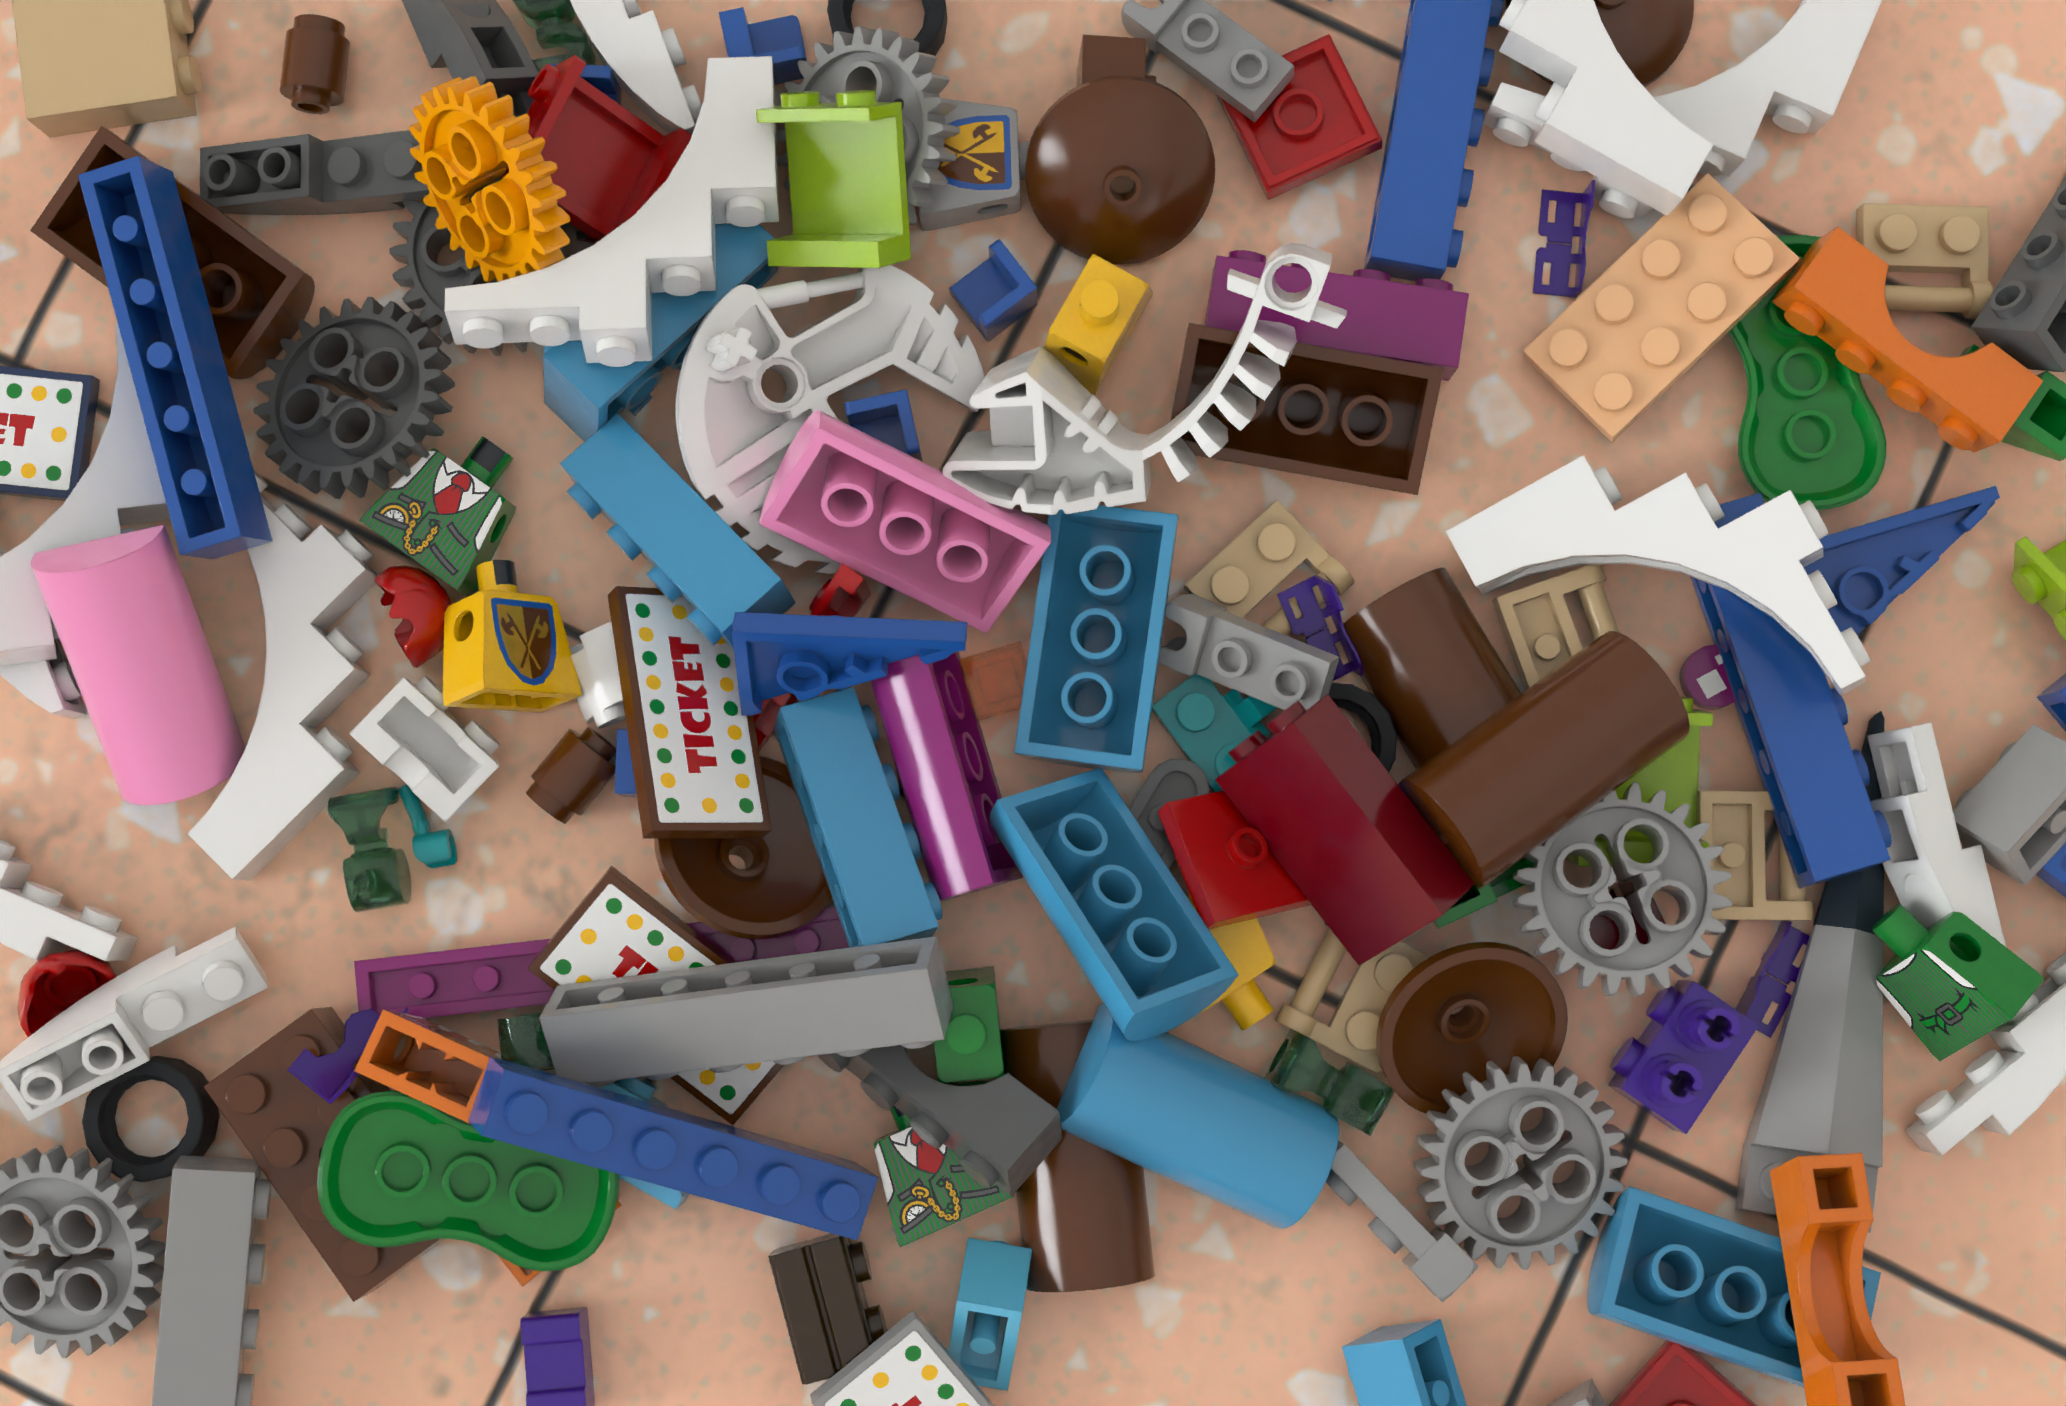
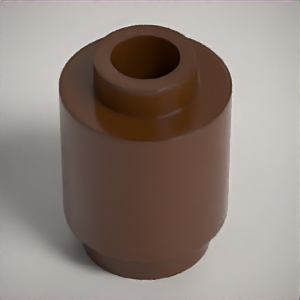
M314 14L299 15L294 18L293 28L286 32L280 93L292 100L291 106L296 110L310 114H326L330 111V106H337L344 102L350 42L344 37L345 25L336 19Z
M587 727L582 734L569 728L531 775L534 783L526 791V794L544 811L566 824L575 813L581 816L615 775L616 763L611 758L616 753V747L590 727Z

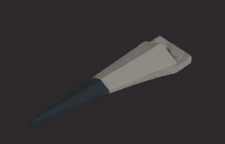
M1881 711L1869 720L1861 750L1869 771L1870 782L1865 788L1870 801L1882 798L1867 737L1868 735L1884 732L1885 718ZM1883 864L1825 882L1781 1032L1743 1144L1736 1210L1777 1217L1770 1170L1797 1156L1862 1153L1873 1212L1878 1168L1882 1167L1883 993L1878 988L1876 976L1883 970V941L1871 929L1884 915Z

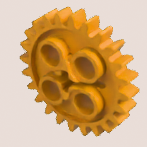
M471 76L464 80L461 77H457L432 87L433 90L423 93L421 95L423 103L413 107V112L419 122L409 126V131L420 144L410 148V154L422 164L423 170L414 174L415 179L427 185L429 194L424 197V204L436 207L439 216L436 219L435 226L437 229L447 227L451 233V250L455 251L463 248L465 250L466 266L472 269L480 265L483 279L486 282L497 279L498 282L547 268L564 260L565 257L560 248L568 245L570 239L560 226L570 222V216L558 206L557 199L566 196V191L560 186L553 184L550 175L558 169L557 164L552 161H544L541 151L544 148L545 140L543 137L532 139L528 133L530 117L527 113L515 117L513 115L512 97L508 94L498 99L494 84L488 82L480 86L476 76ZM505 167H509V173L505 175L500 181L484 187L482 190L476 192L471 198L472 202L469 201V196L477 188L482 187L488 183H491L496 178L501 177L506 171Z

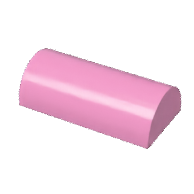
M820 410L814 411L807 418L791 442L773 478L759 521L760 525L834 561L843 563L847 567L961 622H967V625L986 634L1051 544V529L1048 524L1016 508L1009 509L985 502L964 487L945 477L942 471Z
M165 525L35 553L31 560V567L121 797L125 801L136 805L165 804L198 795L230 778L246 747Z

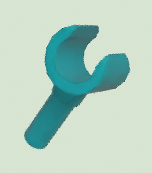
M407 784L400 787L398 792L412 822V829L415 834L412 840L415 857L430 868L444 867L457 863V848L452 831L445 829L431 832L430 822L426 817L419 798Z

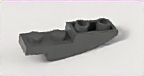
M402 0L431 68H448L452 79L461 77L464 80L471 76H476L480 86L491 82L494 84L498 99L508 94L512 97L513 115L515 117L528 112L534 101L528 96V91L538 71L518 32L496 0Z
M409 130L322 141L310 134L200 148V196L227 214L328 215L405 209L403 201L424 199L429 194L427 185L415 179L414 174L423 169L422 164L410 154V148L420 143Z

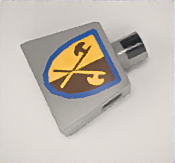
M955 100L958 106L946 114L944 118L945 124L960 128V133L946 138L944 147L957 155L956 161H940L938 170L945 176L948 183L947 186L930 184L928 187L935 205L932 208L919 206L922 231L961 225L1021 211L1020 180H1026L1025 162L1030 141L1018 142L1017 110L1011 107Z

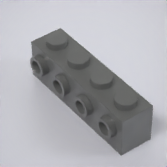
M2066 177L1971 326L1984 345L1991 342L2030 370L2065 372Z

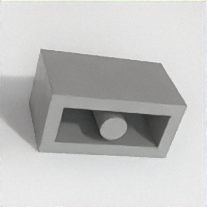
M2034 724L2017 742L2005 748L1997 764L1974 788L1967 790L1959 798L1953 810L1962 845L1964 847L1982 845L1986 863L2024 886L2066 842V742Z

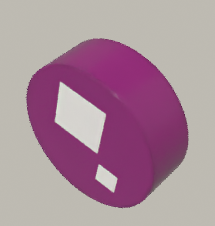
M1717 644L1704 646L1686 658L1680 670V686L1686 697L1693 698L1694 705L1707 710H1716L1736 702Z

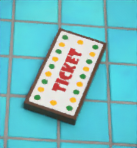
M616 586L608 594V602L643 839L763 838L772 831L754 718L753 715L741 714L734 650L723 638L715 645H712L687 618L695 609L682 596L672 603L658 588Z
M611 865L533 959L528 970L555 990L558 985L735 963V961ZM767 1061L743 1064L739 1068L728 1072H713L710 1069L680 1072L671 1077V1079L733 1126L784 1065Z

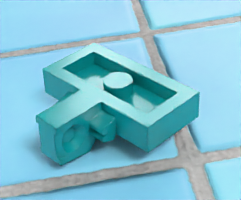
M1195 673L1152 705V712L1187 759L1194 762L1204 771L1209 782V788L1214 793L1223 791L1215 779L1235 763L1228 752L1258 729L1264 736H1267L1269 732L1261 720L1278 707L1251 696L1244 700L1241 694L1234 689L1222 696L1210 679Z

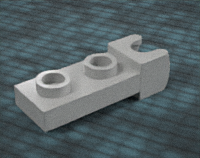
M1129 0L1123 5L1121 12L1122 23L1131 36L1134 38H1145L1147 48L1156 54H1159V52L1254 123L1295 76L1293 64L1205 0H1159L1163 4L1156 8H1146L1133 0Z
M1194 594L1176 596L1166 605L1165 616L1180 624L1184 628L1187 638L1176 637L1166 646H1161L1159 664L1189 676L1197 673L1202 677L1283 710L1287 709L1297 700L1307 710L1329 694L1339 656L1226 612V607Z
M1338 1140L1335 1158L1326 1183L1348 1206H1351L1359 1199L1376 1216L1367 1226L1394 1254L1404 1246L1410 1253L1402 1259V1262L1441 1302L1445 1301L1475 1272L1478 1265L1439 1227H1435L1429 1233L1351 1150Z

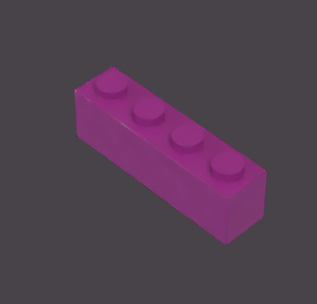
M1246 250L1230 251L1228 257L1216 256L1207 305L1206 326L1234 331L1241 330L1253 299L1227 290L1229 269L1231 268L1260 279L1266 264V256ZM1291 263V266L1282 265L1274 273L1279 287L1290 293L1301 292L1309 287L1312 282L1308 270L1297 263ZM1372 269L1355 270L1353 276L1328 272L1318 300L1347 310L1345 319L1337 329L1313 320L1307 322L1262 306L1258 320L1280 322L1295 327L1297 342L1442 367L1444 370L1441 380L1449 381L1459 367L1469 293L1453 291V284L1439 279H1418L1415 285L1391 282L1390 274Z

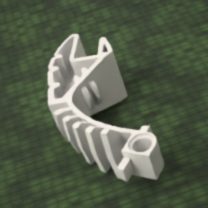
M1290 243L1282 245L1272 252L1265 264L1260 279L1230 268L1227 290L1253 299L1232 349L1213 380L1198 397L1168 424L1149 435L1137 434L1119 424V418L1110 409L1106 410L1101 405L1102 402L1094 394L1091 395L1044 346L1024 352L990 369L971 396L969 403L976 409L989 408L991 431H971L966 433L943 467V475L990 504L1009 509L1020 505L1022 512L1055 515L1059 510H1063L1065 514L1097 509L1102 501L1107 507L1146 501L1152 486L1150 457L1160 451L1176 481L1180 482L1196 471V456L1181 438L1182 435L1190 431L1209 458L1221 450L1228 442V428L1220 420L1207 412V409L1213 403L1228 421L1240 431L1251 421L1256 413V398L1243 388L1228 382L1232 374L1234 373L1252 393L1264 401L1280 380L1279 364L1285 366L1297 343L1295 327L1280 322L1258 320L1262 306L1307 322L1313 320L1336 329L1345 319L1347 310L1318 300L1331 266L1333 254L1305 244ZM1297 263L1308 270L1312 282L1305 290L1290 293L1279 287L1274 273L1283 264ZM1249 342L1268 358L1245 352Z

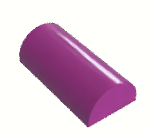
M959 651L951 654L946 659L926 665L921 661L919 655L889 663L887 676L871 680V684L911 821L918 837L928 879L934 885L940 902L1024 878L989 822L990 813L996 801L1001 799L1002 796Z

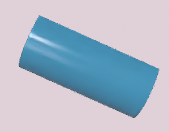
M1098 505L1097 509L1072 514H1065L1063 510H1059L1055 515H1048L1047 524L1051 529V544L1042 555L1014 749L1015 754L1035 760L1097 769L1101 767L1103 770L1143 772L1179 520L1178 514Z
M1101 767L996 801L989 817L991 827L1127 1040L1142 1041L1150 1039L1183 1024L1218 999L1239 974Z
M1104 1003L1099 1005L1057 1107V1110L1060 1112L1061 1130L1279 1229H1285L1297 1223L1317 1199L1330 1173L1339 1137L1338 1119L1333 1110L1171 1033L1165 1032L1142 1041L1127 1040Z
M1631 1186L1625 1189L1612 1207L1615 1213L1613 1216L1608 1215L1595 1250L1587 1289L1589 1313L1804 1388L1781 1239ZM1862 1266L1864 1295L1871 1320L1881 1272Z

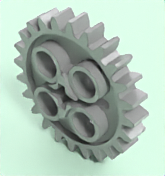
M857 26L855 27L854 34L836 31L834 32L833 45L819 42L814 45L818 63L804 60L798 61L797 65L804 77L802 83L786 81L784 86L788 92L819 91L820 103H837V92L875 90L877 83L875 92L876 102H901L909 224L914 225L917 222L914 206L932 208L935 205L928 191L930 184L947 186V179L938 170L940 161H956L957 157L952 151L944 147L946 138L960 133V128L945 124L944 118L946 114L958 106L957 101L940 98L939 93L947 86L950 80L948 76L931 73L937 59L934 55L918 52L919 42L916 40L899 37L897 32L880 28L874 30ZM785 129L776 132L777 140L786 142ZM787 152L777 159V165L788 166ZM788 177L787 180H786L785 183H784V187H785V189H789V190H790L789 177Z
M1633 782L1629 785L1622 799H1618L1616 791H1613L1526 855L1525 858L1534 863L1532 868L1520 869L1513 873L1514 880L1530 886V893L1515 899L1513 905L1519 908L1532 909L1534 914L1532 919L1520 927L1521 932L1541 931L1544 939L1539 943L1534 954L1541 956L1555 950L1560 957L1555 964L1553 973L1559 976L1570 970L1573 966L1578 968L1577 988L1581 990L1588 988L1597 976L1602 978L1604 996L1608 997L1616 994L1621 980H1625L1632 997L1643 995L1646 986V976L1649 977L1659 991L1669 988L1671 984L1668 967L1683 978L1692 975L1694 969L1687 954L1690 953L1702 959L1710 957L1713 951L1702 938V935H1719L1726 930V927L1720 921L1711 916L1712 911L1732 906V900L1714 893V886L1731 878L1730 872L1711 869L1710 861L1724 851L1723 847L1711 846L1703 848L1699 840L1710 827L1709 824L1705 822L1689 829L1683 823L1690 808L1687 803L1679 806L1671 813L1665 811L1666 791L1660 789L1647 803L1641 802L1639 783ZM1628 831L1641 832L1650 840L1653 853L1649 863L1635 862L1625 852L1623 843ZM1597 835L1603 836L1607 842V851L1612 866L1609 865L1603 852L1596 846L1595 837ZM1566 856H1581L1591 865L1593 878L1589 887H1575L1567 881L1563 873V862ZM1616 879L1619 882L1630 880L1635 892L1629 894L1626 899L1624 897L1613 899L1609 894L1608 887L1617 882ZM1656 891L1667 892L1678 902L1679 917L1674 925L1663 924L1653 915L1651 899ZM1632 912L1640 927L1647 933V944L1639 943L1635 935L1636 928L1631 915ZM1596 915L1607 916L1618 927L1619 940L1612 950L1599 947L1590 936V922Z
M1518 1056L1512 1058L1509 1074L1506 1075L1492 1060L1486 1063L1487 1080L1481 1083L1466 1071L1462 1076L1467 1092L1460 1097L1453 1091L1444 1089L1441 1093L1450 1109L1446 1114L1428 1110L1426 1116L1438 1128L1436 1134L1417 1135V1142L1431 1153L1430 1157L1414 1161V1168L1421 1176L1432 1178L1417 1188L1418 1194L1425 1202H1435L1427 1211L1428 1216L1436 1226L1446 1224L1444 1232L1457 1244L1464 1241L1463 1249L1472 1259L1477 1260L1487 1250L1489 1260L1497 1268H1502L1510 1252L1514 1261L1522 1270H1528L1532 1252H1538L1549 1266L1553 1265L1555 1262L1554 1246L1560 1243L1573 1254L1578 1253V1244L1574 1234L1581 1229L1588 1235L1597 1237L1599 1235L1598 1229L1591 1220L1594 1213L1597 1212L1613 1216L1615 1210L1603 1199L1605 1192L1624 1191L1625 1186L1610 1174L1611 1169L1620 1168L1628 1164V1159L1618 1150L1609 1148L1625 1138L1624 1133L1615 1125L1606 1124L1615 1114L1614 1110L1604 1101L1595 1102L1599 1091L1587 1081L1577 1086L1578 1076L1565 1066L1554 1075V1066L1542 1058H1539L1531 1074L1527 1063ZM1535 1107H1543V1117L1540 1123L1534 1129L1521 1131L1520 1124L1524 1114ZM1568 1131V1137L1565 1140H1560L1563 1132ZM1480 1142H1489V1151L1480 1163L1465 1165V1156L1473 1145ZM1520 1155H1523V1161L1526 1166L1518 1171V1165L1515 1160ZM1566 1161H1575L1574 1171L1566 1181L1552 1183L1553 1174L1560 1164ZM1481 1186L1478 1195H1472L1473 1188ZM1521 1196L1520 1205L1512 1215L1505 1218H1497L1499 1206L1506 1198Z
M56 1145L44 1154H41L37 1148H33L17 1159L13 1157L0 1165V1326L6 1321L14 1325L11 1343L16 1345L30 1334L34 1336L36 1354L41 1355L56 1343L61 1358H67L79 1347L82 1348L86 1355H91L105 1343L109 1346L114 1345L147 1317L145 1310L160 1298L161 1295L153 1286L163 1279L164 1268L152 1261L165 1253L166 1243L151 1240L150 1233L162 1225L163 1220L162 1218L154 1217L144 1218L141 1210L152 1198L149 1194L132 1199L127 1193L134 1180V1176L131 1173L122 1177L117 1182L110 1178L112 1159L107 1158L91 1168L88 1149L82 1148L67 1158L63 1146ZM23 1213L32 1221L33 1227L26 1221ZM84 1213L92 1219L95 1228L87 1222ZM98 1248H111L112 1250L98 1249ZM90 1276L98 1282L101 1290L93 1284ZM30 1277H32L36 1281L38 1287H36L33 1284Z

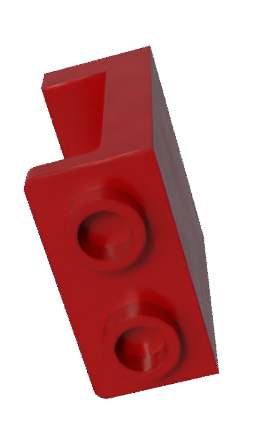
M573 55L556 66L547 64L533 80L528 91V96L534 100L527 112V115L530 117L528 133L532 139L536 137L544 138L545 145L541 155L544 161H552L557 164L558 169L550 176L553 184L560 186L566 191V196L557 199V204L570 216V222L568 223L598 242L634 216L662 186L689 144L692 135L682 128L665 136L581 78L580 75L586 62ZM508 166L505 167V168H506V171H505V173L501 176V178H503L505 175H507V174L509 173V167H508Z

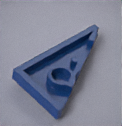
M1997 487L1986 488L1833 533L1819 539L1823 546L1824 557L1803 568L1807 575L1819 570L1829 585L1838 604L1828 609L1839 631L1842 632L1852 627L1855 633L1858 634L1863 628L1871 625L1898 595L1903 594L1940 559L1939 556L1962 534L1970 531L1987 514L1988 510L1995 504V500L2000 498Z
M735 612L732 640L741 714L752 716L762 713L763 700L787 693H792L799 701L817 697L828 689L841 690L885 677L888 673L889 663L919 655L921 661L926 665L946 659L957 651H966L967 622Z

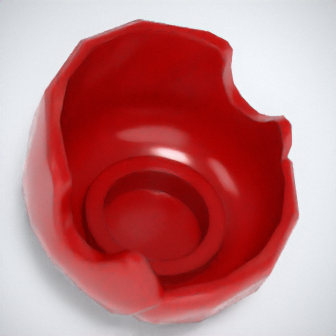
M405 565L389 567L375 578V582L384 591L380 602L383 606L392 605L389 612L390 618H403L395 629L394 635L414 668H418L444 648V614L447 607L452 605V602L440 583L423 570Z
M78 949L50 954L36 962L21 981L17 1005L20 1025L27 1037L31 1036L74 1003L117 977L109 962Z

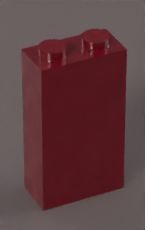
M1328 694L1307 710L1297 700L1267 724L1274 733L1267 739L1258 729L1228 752L1235 763L1215 779L1250 826L1264 836L1268 849L1359 966L1443 916L1475 884Z

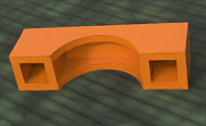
M1838 226L1816 240L1771 301L1785 311L1784 317L1786 321L1798 331L1810 336L1817 335L1836 350L1835 355L1837 359L1847 368L1860 374H1869L1887 388V396L1896 405L1911 412H1919L1937 425L1938 434L1950 445L1961 450H1970L1974 453L2001 442L2043 380L1992 342L1959 357H1941L1918 349L1902 336L1889 315L1885 300V282L1889 265Z
M1863 1154L1797 1156L1770 1170V1177L1807 1406H1906L1898 1358L1889 1353L1877 1337L1870 1320L1864 1295L1862 1277L1863 1249L1868 1230L1874 1218Z

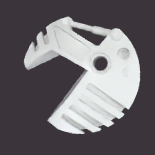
M888 265L881 268H860L857 273L811 282L799 280L759 289L747 284L738 285L726 293L713 306L702 320L690 342L682 363L676 394V426L684 464L699 496L706 500L714 494L722 505L715 512L729 526L737 522L748 531L740 538L753 551H758L766 545L780 551L770 558L774 562L791 568H796L807 560L824 562L825 564L814 571V573L835 574L842 565L759 524L762 508L773 478L791 442L807 418L814 411L820 410L838 419L827 403L829 395L893 365L962 404L971 412L978 411L969 403L971 396L985 378L975 347L968 334L962 336L958 342L954 335L959 321L946 304L940 306L936 312L930 305L934 292L908 273ZM857 289L855 299L850 305L793 337L786 336L770 309L809 302V298ZM766 369L777 371L782 375L786 383L785 396L780 403L771 401L762 391L761 379Z

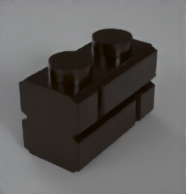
M831 1233L773 1250L768 1256L802 1385L831 1378L888 1331L880 1305L869 1307L862 1282L872 1280V1272L863 1241L852 1244L850 1238Z

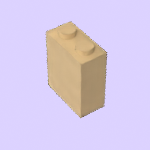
M12 0L26 119L49 138L97 131L101 126L110 129L197 116L194 94L201 93L202 81L196 59L193 55H189L186 34L193 33L194 19L188 0Z

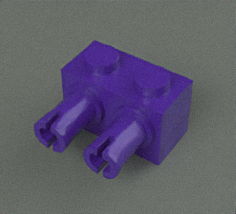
M1678 980L1674 987L1671 986L1660 990L1650 1003L1646 1015L1652 1020L1640 1038L1637 1040L1634 1037H1630L1616 1053L1610 1065V1069L1616 1073L1608 1086L1671 1130L1687 1134L1759 1025L1695 981Z

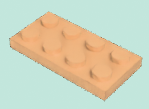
M1707 173L1685 194L1682 201L1668 216L1663 215L1523 350V357L1613 443L1799 265L1800 258Z

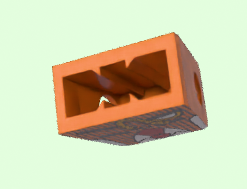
M383 1009L354 1071L470 1123L468 1119L489 1058L491 1056L503 1060L504 1054L425 1018ZM407 1035V1041L403 1050L394 1059L395 1050L399 1042Z

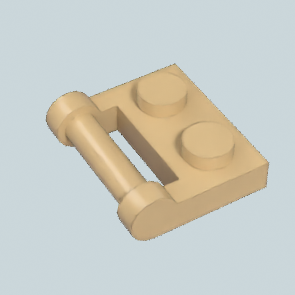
M1863 203L1856 209V241L1889 265L1887 272L1962 274V287L1885 285V300L1888 310L1963 312L1965 319H1976L1993 293L1992 284L1989 282V207Z
M1277 499L1184 585V589L1189 594L1197 595L1226 607V612L1244 618L1303 562L1318 576L1333 583L1339 596L1347 591L1355 581L1346 568L1329 555ZM1317 585L1312 589L1319 606L1324 603V599ZM1294 596L1289 600V603L1297 620L1303 616ZM1280 608L1262 625L1286 636L1292 633L1283 608Z
M1587 565L1506 593L1492 600L1525 690L1583 649L1563 595L1578 592L1595 640L1605 632H1619L1601 584L1607 580L1602 565Z
M1697 791L1696 825L1707 822L1710 826L1701 839L1708 842L1709 847L1722 846L1724 850L1718 857L1710 861L1711 869L1731 873L1730 879L1714 886L1715 894L1732 900V906L1712 911L1711 916L1716 920L1813 921V901H1806V887L1798 888L1780 833V901L1766 900L1765 812L1774 811L1768 791Z
M1328 928L1289 1006L1283 1003L1275 1021L1379 1074L1381 1067L1377 1056L1376 1035L1382 1010L1400 981L1412 969L1431 956L1399 941L1360 966L1358 965L1327 1026L1312 1017L1346 952V948L1332 930Z

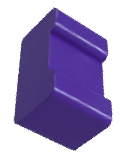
M587 1307L528 1312L520 1320L527 1383L526 1405L595 1406Z

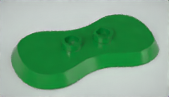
M1810 235L1777 236L1800 258V261L1811 245L1821 238ZM1790 273L1729 331L1742 357L1747 378V402L1739 431L1738 457L1748 483L1756 493H1761L1765 501L1769 502L1791 490L1799 505L1810 500L1816 510L1832 509L1857 501L1868 494L1876 485L1884 469L1886 437L1881 420L1862 386L1859 373L1844 366L1835 355L1836 350L1817 335L1810 336L1792 327L1784 317L1785 311L1771 302L1791 275Z
M399 1091L372 1093L354 1100L343 1108L333 1121L322 1147L317 1186L322 1212L331 1226L345 1237L358 1243L373 1247H396L431 1239H456L478 1244L509 1262L526 1269L555 1271L582 1263L594 1254L604 1241L615 1213L619 1190V1174L481 1136L470 1123Z

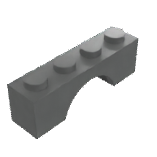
M901 1045L872 1048L863 1054L852 1057H843L837 1053L817 1055L834 1071L841 1072L846 1068L862 1080L860 1083L862 1089L877 1105L885 1110H890L895 1106L912 1119L910 1121L912 1129L927 1144L936 1149H939L944 1144L962 1158L960 1164L963 1169L977 1183L986 1188H990L995 1184L1011 1197L1062 1140L1060 1112L1009 1073L981 1085L953 1086L938 1082L925 1075L907 1055V1048Z

